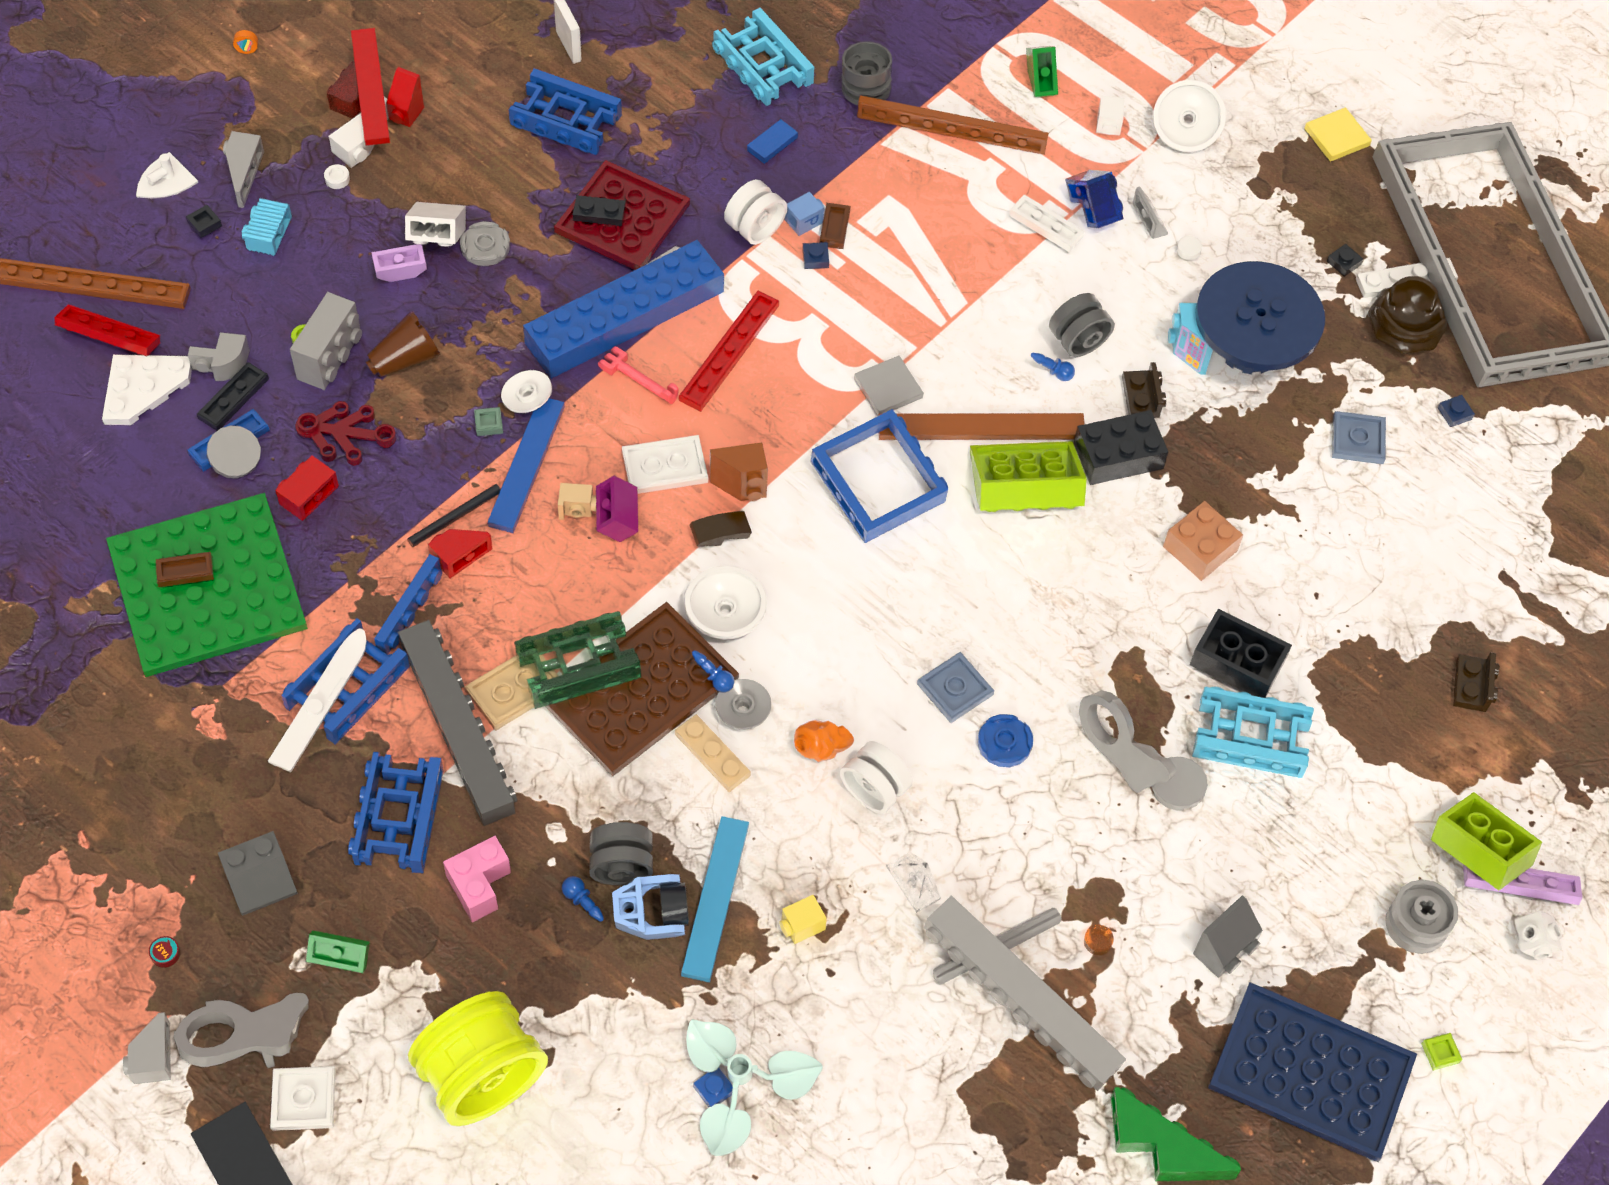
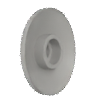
M737 679L730 691L718 693L716 697V711L720 719L728 726L742 730L752 729L762 724L769 716L771 698L768 691L760 683L750 679ZM741 706H745L748 708V710L742 711L738 708Z

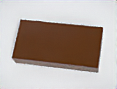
M826 202L819 243L827 242L829 248L844 250L851 206Z
M211 552L156 559L158 586L165 587L214 580Z

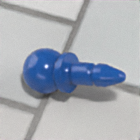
M1033 352L1030 355L1038 364H1042V366L1050 369V374H1055L1061 381H1070L1075 375V368L1070 362H1061L1059 358L1054 361L1040 353Z
M695 650L692 651L696 663L701 665V668L706 673L710 674L707 679L713 681V686L717 691L725 693L733 688L735 680L730 672L722 670L721 665L716 668L710 660H707L704 654Z
M576 876L566 878L562 883V893L564 896L572 899L574 905L581 903V906L589 912L591 917L598 921H603L602 912L598 906H595L593 900L588 897L590 891L585 889L584 882Z

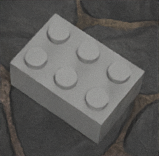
M329 292L326 293L290 348L297 380L323 390L326 389L329 382L334 381L338 368L342 362L345 363L347 361L354 343L357 344L362 336L355 302Z

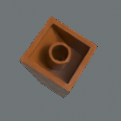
M762 442L710 449V483L740 501H757L761 498H767L768 467Z

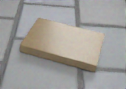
M532 645L464 687L466 693L470 695L472 701L493 729L497 731L541 704L540 696L562 681V679L537 647Z

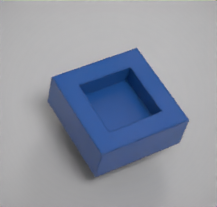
M720 1068L705 1074L693 1083L694 1089L708 1107L721 1104L732 1096L733 1085Z

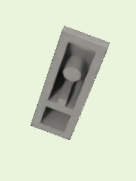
M232 131L229 140H226L224 143L223 153L227 157L238 206L244 208L264 154L260 135Z

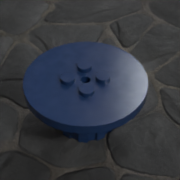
M1239 262L1220 269L1205 282L1196 304V322L1203 339L1218 355L1226 360L1225 363L1232 369L1237 368L1246 374H1252L1253 372H1261L1262 374L1271 370L1285 369L1305 360L1319 344L1325 326L1324 307L1314 288L1297 273L1268 262Z

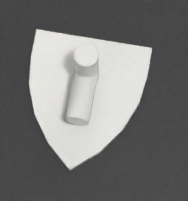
M168 152L167 154L160 155L159 159L153 162L142 174L138 183L136 197L152 199L176 195L197 184L198 180Z

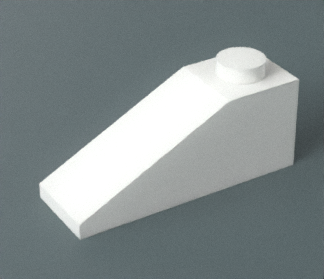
M384 97V100H385V108H386V115H387V120H388L389 117H388V110H387V104H386L387 98ZM361 113L329 135L332 153L350 168L364 161L374 145L365 146Z

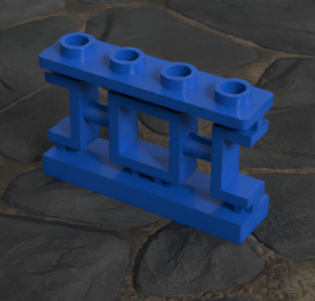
M535 68L530 74V82L526 84L527 95L532 96L527 105L515 102L509 108L510 124L516 128L533 132L541 137H547L561 144L569 145L594 155L598 154L599 145L603 144V132L597 131L601 123L606 122L614 125L622 116L620 98ZM544 96L552 98L549 103L542 99ZM559 106L575 111L570 121L554 115ZM536 109L544 111L541 116L534 113ZM587 111L595 114L593 118L585 115ZM580 124L587 126L585 131L577 128Z
M373 752L372 760L367 761L365 767V777L368 779L366 786H362L360 790L359 800L362 803L361 812H356L354 829L357 830L355 838H351L349 841L348 854L352 855L354 864L361 866V862H365L366 865H372L374 852L399 855L398 863L400 869L411 867L414 873H424L444 772L442 759L430 757L428 762L423 758H419L417 771L392 768L393 761L391 755L385 754V757L380 756V752ZM381 768L384 780L396 781L394 789L378 787ZM425 773H427L421 803H419V793L407 791V782L423 784ZM385 801L410 803L407 821L382 820ZM371 819L373 831L385 832L384 841L367 839ZM416 824L411 853L409 856L408 844L395 842L396 835H413L414 826Z

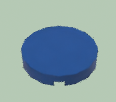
M1010 714L995 715L986 720V723L981 726L978 733V748L981 755L989 763L998 767L1010 768L1020 765L1029 757L1033 748V734L1030 727L1025 722L1023 723L1018 720V717Z

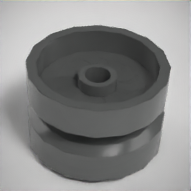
M1083 293L1070 298L1054 312L1049 321L1051 332L1057 340L1061 341L1063 348L1069 356L1075 358L1085 356L1099 348L1110 337L1115 327L1111 316L1106 310H1103L1101 303L1091 293Z
M614 822L594 828L590 833V852L592 853L590 857V876L600 883L616 886L628 885L637 877L652 876L653 856L650 854L653 851L652 832L645 826L629 822Z

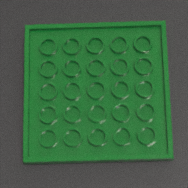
M265 493L106 538L145 677L308 629ZM211 552L214 580L165 587L158 586L156 559Z

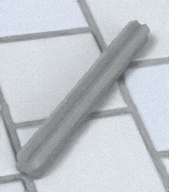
M1051 908L1000 934L997 938L1008 949H1011L1059 924L1062 918L1056 908ZM950 960L935 968L933 976L936 982L942 985L969 970L962 963L957 964Z

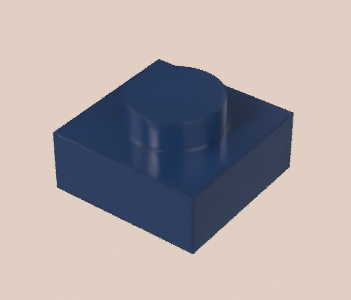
M827 242L803 243L804 269L829 268Z
M1463 395L1442 401L1438 406V410L1450 428L1471 421L1475 415Z

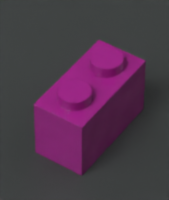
M615 475L596 486L597 532L618 542H622L638 533L637 486Z

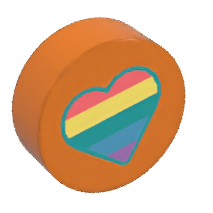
M241 30L234 35L233 46L240 53L250 54L256 51L258 38L251 31Z

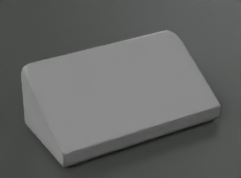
M1140 186L1136 187L1133 205L1151 238L1155 239L1168 235V231L1151 200Z

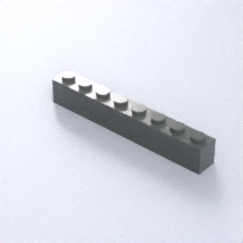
M427 620L399 631L401 647L408 655L411 669L483 826L515 814L514 803L518 801L512 786L507 787L503 780L507 778L501 762L496 764L493 758L496 752L491 740L485 741L482 733L485 732L484 725L480 717L475 718L472 710H475L470 695L464 696L461 689L464 688L463 680L459 672L454 673L451 668L454 662L449 650L443 651L441 644L444 641L439 629H433L430 621Z

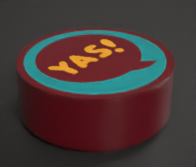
M162 936L151 943L149 956L156 966L162 968L170 967L178 961L180 947L172 937Z

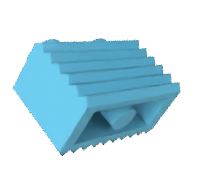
M259 198L257 206L254 205L251 209L249 225L245 224L242 229V239H244L246 248L249 251L252 250L274 256L292 218L290 206L286 203Z

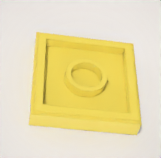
M1346 107L1307 122L1304 128L1330 162L1366 148L1372 142L1371 138Z

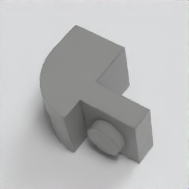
M220 332L216 349L190 346L188 357L192 370L204 373L213 372L215 381H225L231 379L247 363L250 349L246 335Z

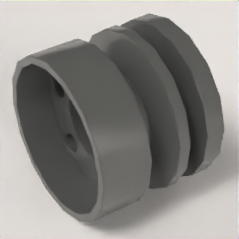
M869 41L853 44L844 51L842 56V93L844 97L855 105H858L860 95L886 100L891 93L892 56L889 50L879 43Z

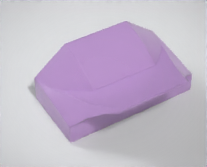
M422 244L371 252L376 277L381 280L394 282L415 278L427 269Z

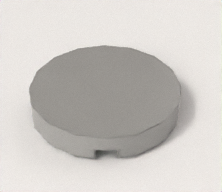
M483 221L474 223L469 226V230L463 232L460 239V248L463 256L469 262L479 266H490L505 259L510 250V238L508 232L500 228L498 224Z
M227 426L220 428L211 436L207 445V459L216 473L226 478L237 479L255 470L260 461L261 447L258 439L251 431L241 426Z
M1169 757L1175 765V775L1168 782H1160L1151 786L1155 798L1165 807L1176 811L1196 807L1203 800L1207 790L1206 774L1201 766L1191 759Z

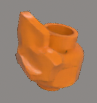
M808 721L800 725L794 734L795 747L799 753L806 758L815 759L817 762L835 758L837 753L847 750L854 742V737L844 726L838 727L830 721Z

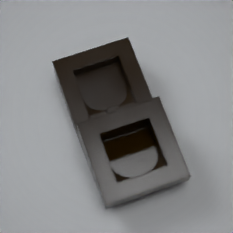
M744 511L716 514L690 523L697 547L721 546L724 540L748 539L752 534Z

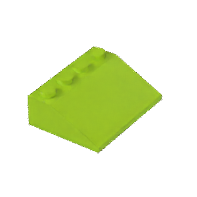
M1073 441L970 445L975 492L980 511L996 512L1008 509L1022 511L1031 508L1047 510L1054 507L1073 509L1077 506H1085L1087 478Z

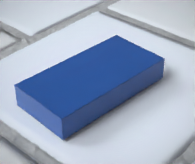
M780 119L749 143L747 151L765 164L796 140L798 132Z

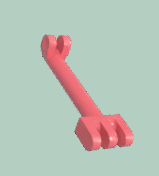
M616 346L611 349V353H607L604 356L605 360L601 359L598 362V366L612 376L619 370L671 405L677 399L679 389L676 384L670 383L667 389L625 363L628 360V354Z

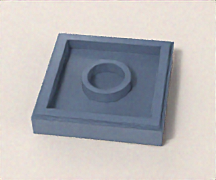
M1335 411L1333 414L1332 458L1384 464L1386 460V417Z
M961 652L917 680V685L950 723H953L992 697L995 692Z

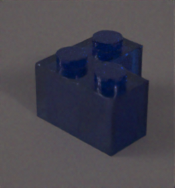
M1088 170L1065 179L1070 201L1082 204L1087 227L1101 228L1124 219L1122 214L1123 204L1118 198L1116 190L1117 180L1112 172Z

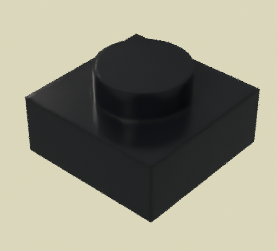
M208 205L186 216L187 223L200 238L222 227L221 220Z
M1344 244L1328 256L1327 262L1345 277L1362 264L1363 258L1347 244Z

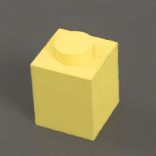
M811 895L783 908L779 924L786 937L790 936L794 944H797L826 930L827 918L814 895Z

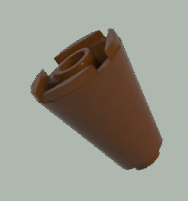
M413 311L408 313L367 354L370 360L366 361V364L374 375L379 373L382 377L441 355Z

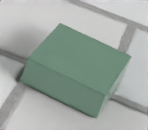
M500 407L474 410L477 436L503 434Z

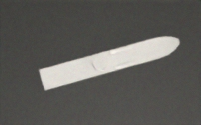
M363 629L354 631L339 647L269 758L268 763L292 772L363 657L367 642Z

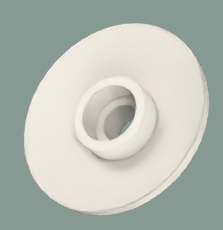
M523 371L514 375L505 383L501 392V398L504 405L513 412H531L547 402L552 392V384L548 376L540 371Z

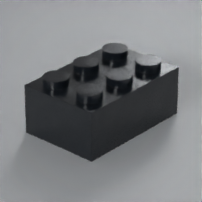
M1151 410L1077 426L1073 443L1090 485L1162 470L1168 456V449Z
M1217 609L1194 650L1190 666L1242 692L1266 698L1289 655L1292 644L1225 611Z

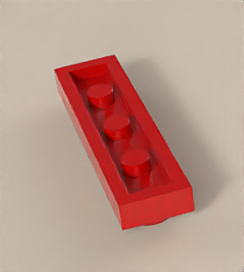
M69 304L54 317L55 326L135 352L139 355L148 356L160 344V335Z

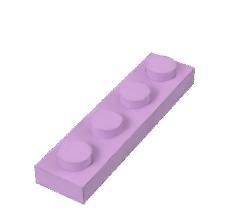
M1463 864L1464 885L1468 887L1579 905L1582 900L1579 876L1529 868L1498 891Z

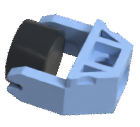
M668 874L637 877L628 885H624L612 892L614 921L617 929L646 940L685 935L684 927L689 926L685 882L680 883L679 875ZM660 888L664 926H652L645 921L643 896L650 889ZM628 908L634 909L631 913L625 912Z

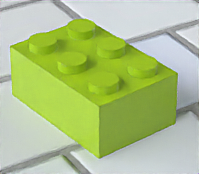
M1475 792L1439 816L1431 837L1434 843L1498 891L1533 866L1542 845L1541 840Z

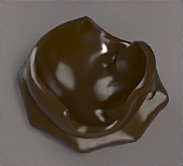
M1419 276L1404 277L1391 287L1383 289L1368 311L1376 339L1390 345L1402 354L1434 350L1447 330V320L1437 289L1430 281Z

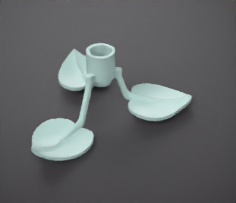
M694 1019L690 1021L686 1042L692 1063L701 1071L708 1073L716 1071L722 1063L724 1066H727L729 1079L733 1082L730 1108L724 1104H715L705 1110L700 1120L701 1136L710 1153L714 1156H723L734 1152L744 1144L750 1134L751 1119L749 1114L743 1110H735L739 1085L748 1083L752 1078V1073H756L766 1080H773L772 1086L775 1093L782 1098L793 1100L803 1097L810 1091L823 1069L819 1061L807 1054L796 1051H782L770 1058L768 1067L771 1074H767L758 1069L757 1065H752L751 1060L746 1055H734L737 1047L736 1037L727 1026Z

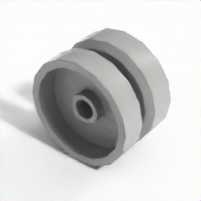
M1423 879L1411 881L1400 889L1386 913L1385 925L1389 936L1399 947L1417 954L1430 953L1441 947L1458 921V906L1453 895L1435 881Z

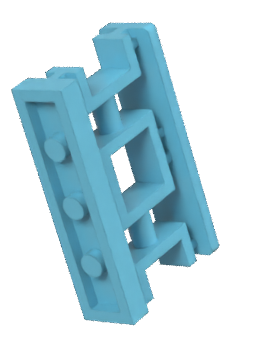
M761 8L752 11L751 19L749 16L745 18L744 30L734 35H731L726 28L722 29L721 32L719 30L713 32L712 46L714 51L725 59L728 67L739 75L742 83L747 84L753 91L754 96L766 106L771 104V98H779V86L791 80L798 88L802 86V83L805 87L814 83V66ZM758 35L761 37L760 39L754 42L752 41V39L758 37ZM743 44L744 47L740 48L738 52L735 48ZM765 50L772 59L758 65L752 56ZM785 64L788 68L780 72L779 69L784 67ZM770 74L771 77L767 78L765 82L762 77Z
M1204 687L1200 698L1199 711L1212 713L1211 729L1198 727L1192 757L1303 778L1308 767L1309 749L1295 746L1297 730L1309 732L1314 713L1313 707H1308L1303 703L1282 702L1273 697L1262 698L1252 696L1247 692L1236 693L1226 691L1220 687ZM1221 708L1236 711L1234 720L1220 718ZM1276 719L1289 721V731L1276 729ZM1242 720L1267 724L1265 740L1240 736ZM1218 729L1233 731L1232 740L1218 739ZM1273 739L1287 742L1286 752L1272 749Z

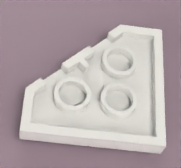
M113 355L102 417L104 425H132L139 420L138 416L149 408L153 410L169 399L168 395L178 388L183 389L190 384L192 367L189 357Z

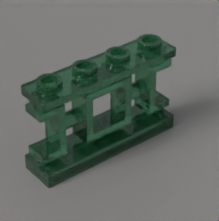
M620 611L605 613L593 619L578 621L572 625L554 628L538 635L526 636L514 642L516 657L520 667L534 663L538 676L527 679L528 689L531 693L535 709L642 678L640 660L637 653L635 654L634 648L620 652L616 642L617 638L626 636L624 622H622ZM606 636L608 643L594 646L593 639ZM587 648L591 657L590 661L570 667L566 666L563 654ZM553 651L555 658L541 662L539 655ZM613 654L615 660L601 664L599 656ZM560 669L561 676L547 680L545 672Z

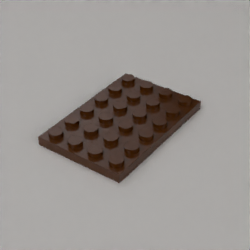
M666 601L540 696V700L613 777L718 695L719 691L714 688L713 681L707 679L710 674L706 673L701 668V665L696 663L692 651L695 650L704 654L707 660H710L716 668L721 665L722 670L730 672L734 680L739 679V673Z

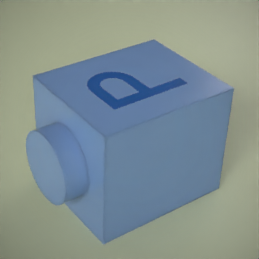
M808 192L787 203L785 221L800 236L823 224L824 205L821 200L816 199Z

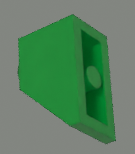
M1039 46L1026 48L1027 72L1034 97L1058 95L1056 47Z

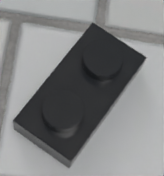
M576 195L573 221L622 226L626 200Z

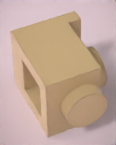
M560 483L558 499L559 520H564L565 515L575 518L591 517L592 511L596 512V496L593 495L592 485Z

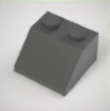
M274 831L218 852L242 916L298 894Z
M1243 895L1202 932L1193 952V955L1218 978L1226 971L1231 974L1240 965L1241 961L1239 958L1245 953L1250 956L1261 944L1258 939L1263 930L1248 900Z

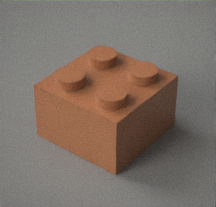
M1204 501L1168 530L1163 547L1202 581L1238 551L1243 534Z

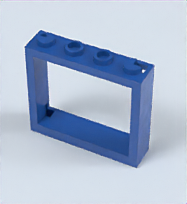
M893 409L812 449L810 462L864 543L885 534L946 501L948 493L947 482L943 477L938 476L934 470L932 460L928 456L925 457L920 450L919 441L915 436L910 435L904 419L901 416H897ZM889 428L931 491L872 521L830 457Z

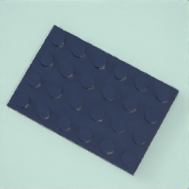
M1249 982L1208 1088L1379 1163L1417 1053Z

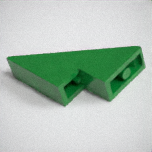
M1114 1087L1110 1099L1116 1153L1152 1152L1155 1182L1236 1180L1241 1171L1238 1161L1230 1156L1221 1155L1214 1150V1147L1208 1141L1202 1138H1195L1188 1133V1130L1182 1124L1176 1121H1169L1153 1105H1145L1140 1102L1129 1089Z

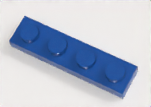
M431 554L428 555L374 638L376 647L387 655L400 642L398 632L413 623L416 610L427 601L429 590L433 584L437 585L440 581L442 570L438 557Z

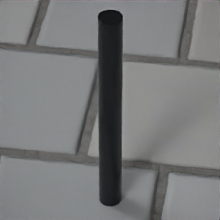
M494 484L407 538L409 544L415 547L497 496L501 491L500 487Z

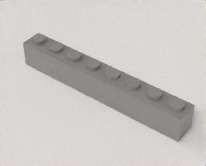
M952 895L927 918L924 926L927 936L934 943H941L948 950L947 953L957 964L962 963L969 970V975L978 984L983 983L991 990V996L995 1001L1009 1007L1013 1011V1017L1024 1026L1027 1024L1035 1032L1036 1039L1042 1045H1049L1057 1053L1056 1056L1066 1067L1071 1066L1079 1073V1079L1083 1084L1099 1091L1120 1069L1126 1058Z

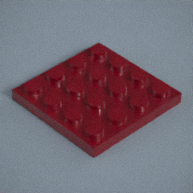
M605 160L579 195L626 200L623 225L616 226L573 221L574 200L556 223L554 230L555 233L636 270L648 263L690 206V198Z

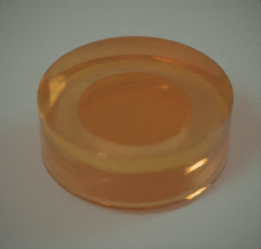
M1093 925L1085 933L1084 946L1091 954L1104 955L1110 951L1113 945V933L1104 925Z

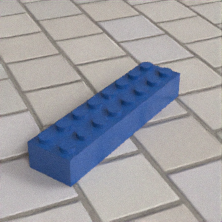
M695 240L523 325L525 344L550 379L614 346L723 293L724 273L700 242Z

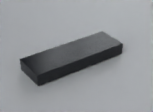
M247 362L197 413V418L218 431L269 380L268 374Z

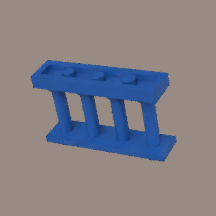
M356 618L351 625H346L342 629L340 636L295 682H291L285 687L281 696L287 710L290 711L297 703L303 706L308 698L306 694L318 682L344 640L357 629H363L361 620ZM367 640L365 653L381 663V666L374 674L367 673L359 666L356 667L352 676L362 682L363 685L355 693H349L343 688L339 694L338 699L344 702V705L337 712L331 713L329 711L323 720L328 740L336 745L410 667L406 652L398 648L393 654L387 655Z

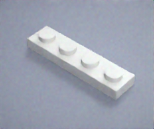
M1446 258L1457 280L1458 275L1453 267V264L1450 258ZM1422 263L1359 273L1356 276V282L1363 298L1379 296L1383 289L1391 287L1404 277L1419 276L1428 281L1430 279L1427 275L1428 269Z

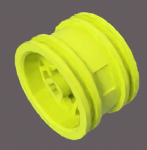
M492 991L482 993L450 1008L437 1017L417 1036L408 1052V1061L416 1069V1073L422 1081L431 1083L437 1093L436 1105L444 1113L446 1121L452 1126H464L481 1121L507 1107L539 1079L547 1066L548 1056L540 1048V1044L534 1036L524 1033L518 1024V1011L503 992Z

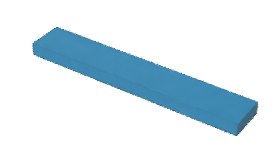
M721 816L681 972L682 977L709 983L711 981L749 828V822Z

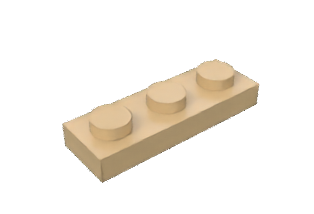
M697 714L675 729L677 738L728 792H731L751 776V771Z

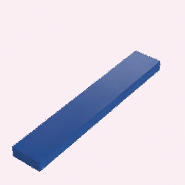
M549 398L545 404L533 411L488 519V527L514 533L565 408L564 402Z

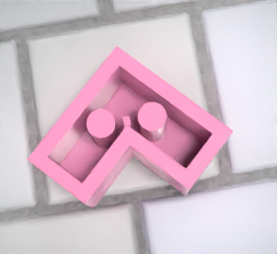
M493 836L443 862L446 877L472 922L498 910L496 895L490 883L511 873L509 858L496 836Z

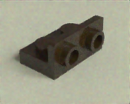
M1150 362L1149 370L1123 371L1122 381L1128 415L1151 410L1154 418H1160L1162 408L1166 407V393L1161 391L1162 372L1157 370L1156 362Z
M1490 652L1487 659L1459 654L1456 659L1453 706L1486 712L1491 703L1496 702L1498 687H1494V682L1498 677L1500 665L1496 663V653Z

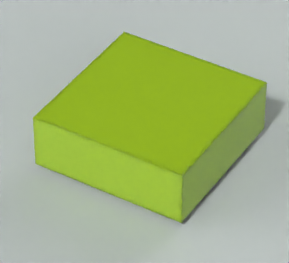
M1451 1033L1425 1039L1421 1043L1433 1071L1459 1064L1463 1060Z

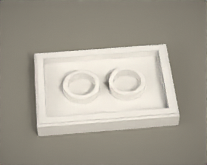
M699 435L622 446L627 480L629 483L637 486L638 494L708 483V474Z

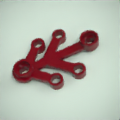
M338 401L333 407L317 416L313 413L300 415L295 424L297 433L304 438H311L320 449L322 460L326 462L335 460L337 452L335 446L328 444L322 434L333 436L346 453L348 464L352 466L359 465L363 458L361 450L355 448L347 437L376 441L383 448H389L396 442L395 429L389 424L379 425L375 430L352 427L361 421L369 423L374 420V409L370 405H363L358 411L349 415L348 404L344 401ZM340 408H344V409H345V410L342 411V412L337 411V410L340 409ZM365 412H370L369 415H363ZM335 417L342 419L335 424L326 423ZM327 451H332L329 455L324 454ZM352 455H358L357 458H350Z

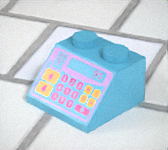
M1179 303L1177 313L1172 315V328L1168 330V343L1172 344L1174 355L1200 375H1206L1213 349L1206 343L1198 329L1195 314L1197 303Z

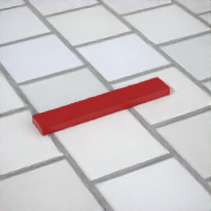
M375 28L351 30L365 146L390 143Z
M757 290L680 393V402L700 412L703 410L777 310L779 300Z

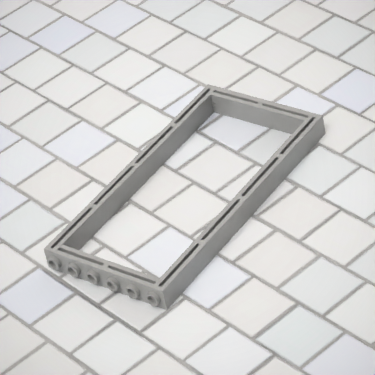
M1512 122L1452 129L1436 133L1430 132L1422 135H1409L1378 141L1372 157L1420 262L1428 269L1427 275L1438 291L1439 300L1447 322L1477 387L1609 366V317ZM1497 149L1591 342L1492 358L1402 163Z

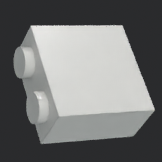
M416 202L405 215V240H413L415 244L437 242L439 246H452L456 244L466 230V206Z

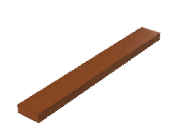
M861 95L858 101L857 118L1045 155L1048 132Z
M0 258V284L181 309H185L191 290L189 283Z
M896 413L897 416H901L904 419L907 431L911 436H915L917 440H1074L1077 426L1085 424L1084 413ZM889 428L878 433L879 440H897Z

